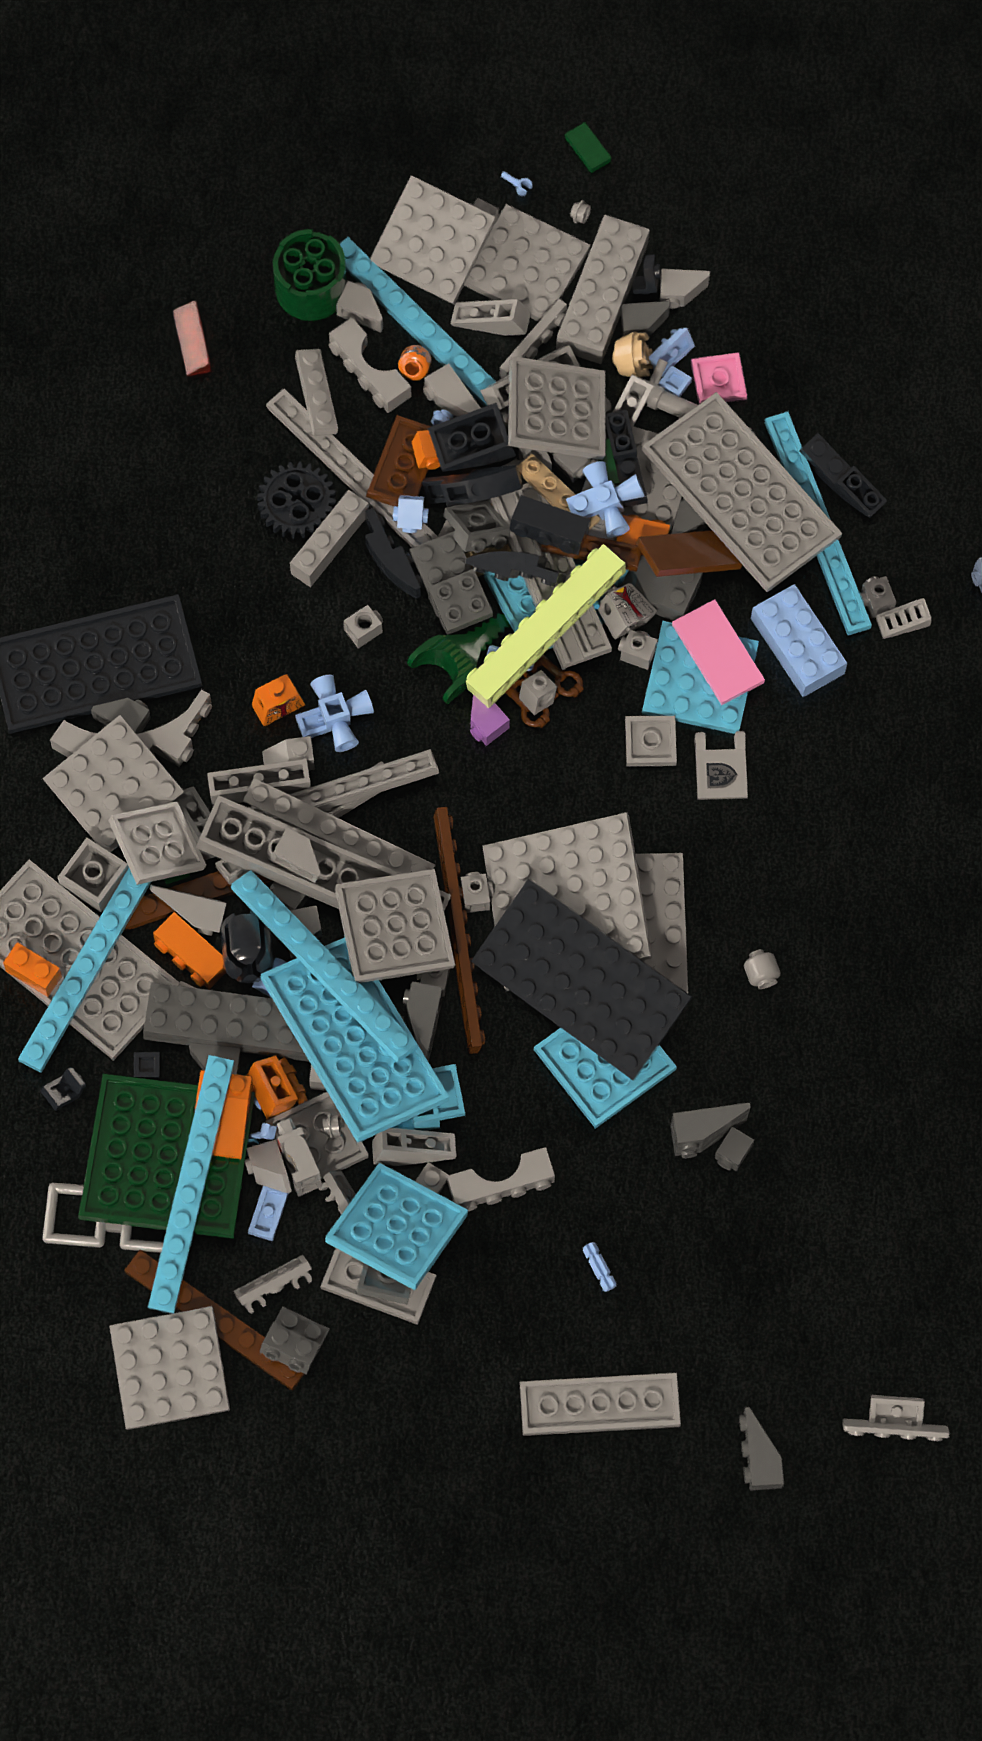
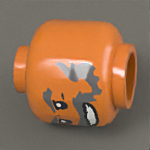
M409 346L402 352L399 359V371L406 379H422L429 371L432 363L431 355L422 346Z

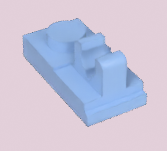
M688 329L672 330V336L668 340L663 338V344L649 356L653 369H655L659 359L668 362L662 377L671 366L678 363L695 346Z

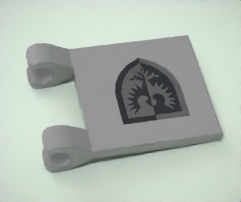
M698 732L695 734L698 800L748 797L745 732H735V749L706 750L705 733Z

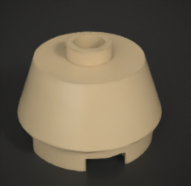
M634 331L616 341L615 351H613V362L617 366L620 375L631 377L633 374L641 379L645 376H650L648 369L653 368L649 360L652 349H648L645 340L649 339L647 333H637Z

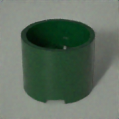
M301 230L290 234L280 242L273 260L277 300L281 307L295 318L307 321L326 318L337 311V303L347 284L343 249L332 236L328 237L321 233L312 232V230Z

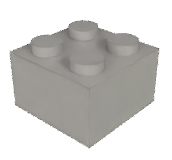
M86 838L59 874L58 881L72 895L102 913L129 866L117 856L89 838Z

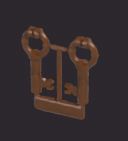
M544 654L534 663L531 670L532 674L543 666L555 677L554 680L558 693L556 692L554 700L559 694L575 698L584 690L583 680L579 673L571 670H561ZM527 672L523 674V676L526 678L530 677V675ZM567 676H571L577 681L569 691L561 687V682ZM518 679L505 693L521 707V717L526 725L542 728L550 721L548 707L545 708L540 718L531 721L527 716V712L530 710L519 699L520 693L517 691V687L521 686L524 680Z

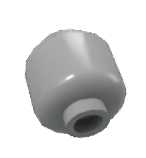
M763 950L750 953V958L744 963L750 984L758 986L759 989L775 985L777 983L776 979L781 974L775 956L772 953H764Z

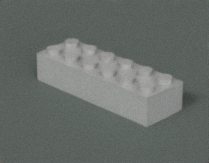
M604 215L557 335L556 350L570 345L575 356L602 364L621 315V306L626 302L634 277L648 245L650 229Z

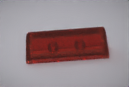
M193 301L173 311L187 376L211 372L197 302Z

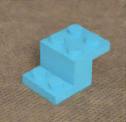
M456 1065L432 1068L449 1095L448 1102L391 1128L428 1131L439 1129L440 1120L465 1116Z

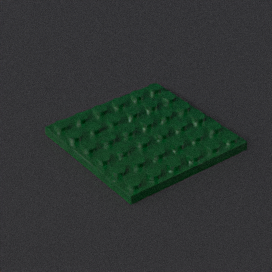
M103 1074L79 1220L167 1230L195 1114L198 1085ZM255 1092L251 1093L242 1159L212 1156L194 1234L234 1238Z

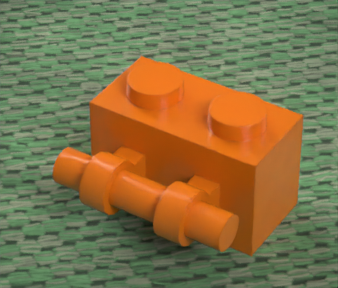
M276 1056L254 1062L246 1075L252 1076V1091L255 1092V1097L267 1120L292 1109L296 1101L299 1105L308 1101L305 1096L306 1090L302 1084H299L295 1076L296 1070L293 1065L289 1064L287 1058L278 1060Z

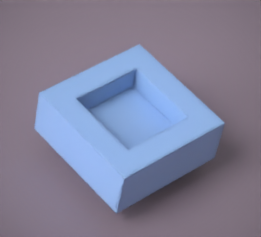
M671 366L658 385L664 387L665 391L680 397L691 383L692 377Z

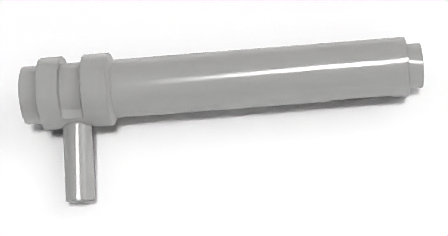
M659 359L650 381L643 379L654 385L646 401L647 406L655 410L657 408L681 418L698 405L665 391L664 387L658 385L668 363Z

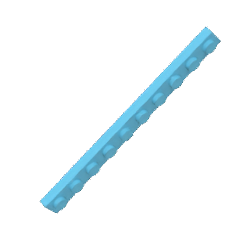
M349 237L341 242L340 246L345 255L346 271L357 282L364 284L370 289L374 299L428 350L443 367L450 364L467 390L484 407L487 406L480 390L496 381L374 262L370 261V258Z
M785 412L765 418L766 428L781 465L830 519L808 461L799 452L802 446L789 413ZM837 540L819 553L817 558L846 633L851 635L871 629L872 624L839 540Z
M130 868L126 871L20 1054L19 1062L42 1073L151 882L137 885Z
M252 870L231 884V889L397 1063L417 1049L418 1044L359 982H355L354 977Z
M212 1055L208 1056L148 1305L150 1309L175 1313L234 1060Z

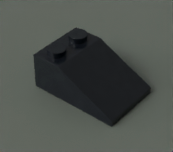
M497 403L428 428L443 472L492 465L516 456L513 446H508L509 433Z

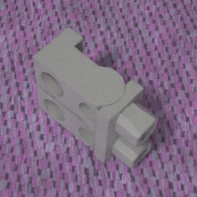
M291 1118L278 1123L279 1136L277 1138L282 1156H286L288 1165L295 1170L292 1178L297 1195L301 1196L322 1187L320 1172L305 1141L302 1128L296 1129Z

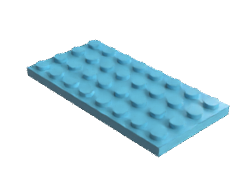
M345 937L324 946L353 976ZM298 958L261 974L263 984L357 1143L449 1101V1095L419 1046H417L415 1051L397 1063ZM380 981L360 983L415 1041Z

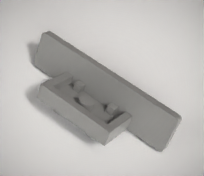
M871 1395L869 1420L843 1419L844 1431H848L851 1435L860 1436L866 1432L874 1433L878 1437H889L890 1434L901 1435L905 1439H915L916 1436H924L932 1441H941L942 1438H949L948 1426L922 1424L924 1399Z

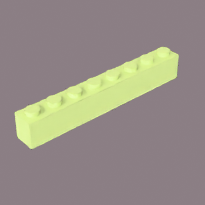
M604 544L599 549L595 548L587 557V561L582 566L578 565L570 574V578L565 583H559L553 590V595L548 600H542L536 607V612L531 617H525L520 622L519 629L513 635L511 633L508 634L501 642L502 646L496 652L491 651L485 657L484 663L478 669L474 668L468 674L466 680L467 689L485 706L490 708L626 572L625 562Z

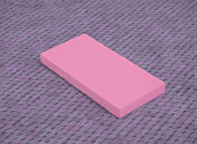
M716 600L672 622L673 628L721 705L764 683L765 679Z

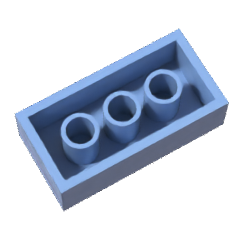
M795 584L753 607L751 620L802 697L845 674L846 660Z

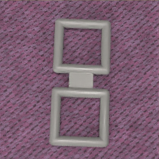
M51 1183L49 1185L43 1230V1241L45 1243L102 1247L105 1242V1233L115 1232L121 1233L120 1247L122 1249L150 1252L162 1251L164 1242L131 1240L132 1226L96 1222L95 1237L54 1233L58 1193L82 1195L84 1185Z

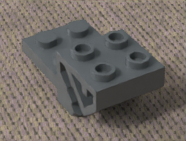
M455 531L409 549L435 614L439 617L447 635L493 617L492 609L474 569H471L470 565L465 563L466 555L453 538Z

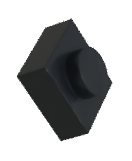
M134 1052V1078L160 1079V1052Z

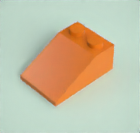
M202 1070L200 1072L196 1106L205 1071ZM231 1075L212 1156L242 1159L252 1093V1076Z

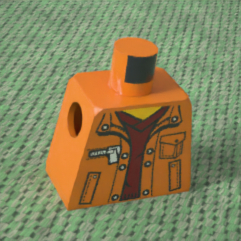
M287 674L256 689L252 707L263 726L305 706L304 701Z

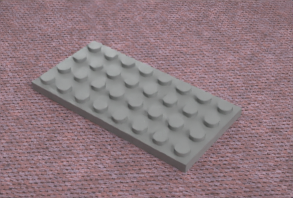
M717 392L642 446L641 450L766 592L770 591L842 536L841 531Z
M28 860L0 890V967L5 970L3 962L17 942L59 967L62 978L49 997L12 976L49 1006L100 917L31 860ZM121 935L70 1025L114 1061L144 1028L151 982L179 986L180 983Z

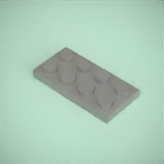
M337 1248L335 1249L321 1284V1289L418 1325L435 1282V1274L427 1272L416 1290H411L408 1305L357 1294V1286L364 1263Z

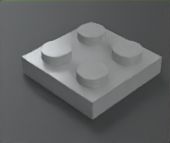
M675 716L625 717L626 766H676Z

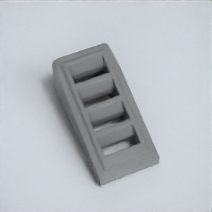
M923 598L876 615V620L882 637L885 639L929 627L931 616ZM915 611H919L920 619H918ZM908 613L910 614L912 622L909 623L906 617V614ZM897 616H899L901 619V626L898 625V622L896 620ZM886 619H890L893 629L889 630Z

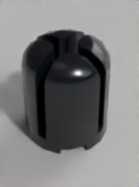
M250 911V914L235 916V913L228 916L221 925L223 967L226 973L238 982L245 984L259 982L261 974L271 970L274 965L271 930L253 911Z

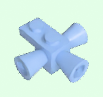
M604 461L589 464L583 469V473L593 488L566 499L570 512L585 518L599 514L601 519L605 520L607 537L621 536L630 529L621 512L625 511L621 501L645 497L639 479L635 474L615 487L611 480L608 481L606 463Z
M324 675L316 678L310 685L320 699L318 700L319 707L295 715L302 737L311 736L313 738L332 731L336 752H343L354 748L359 742L348 726L351 725L350 716L374 713L367 691L364 690L345 701L342 692L336 694L333 675Z

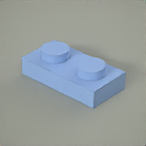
M263 1186L248 1234L273 1241L289 1193Z

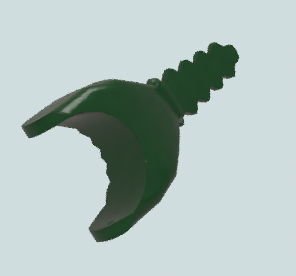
M498 613L496 619L490 618L489 623L483 622L482 627H475L474 631H468L467 634L433 636L410 655L407 664L411 668H416L423 664H433L446 670L453 682L443 696V701L449 704L466 689L467 676L474 668H477L480 653L486 650V645H492V639H498V634H504V628H510L511 626L505 615Z

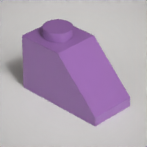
M473 695L470 732L477 741L482 740L487 746L509 729L510 719L495 703L488 708Z

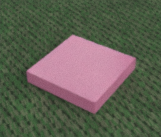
M739 353L691 360L699 404L716 392L725 402L747 399Z

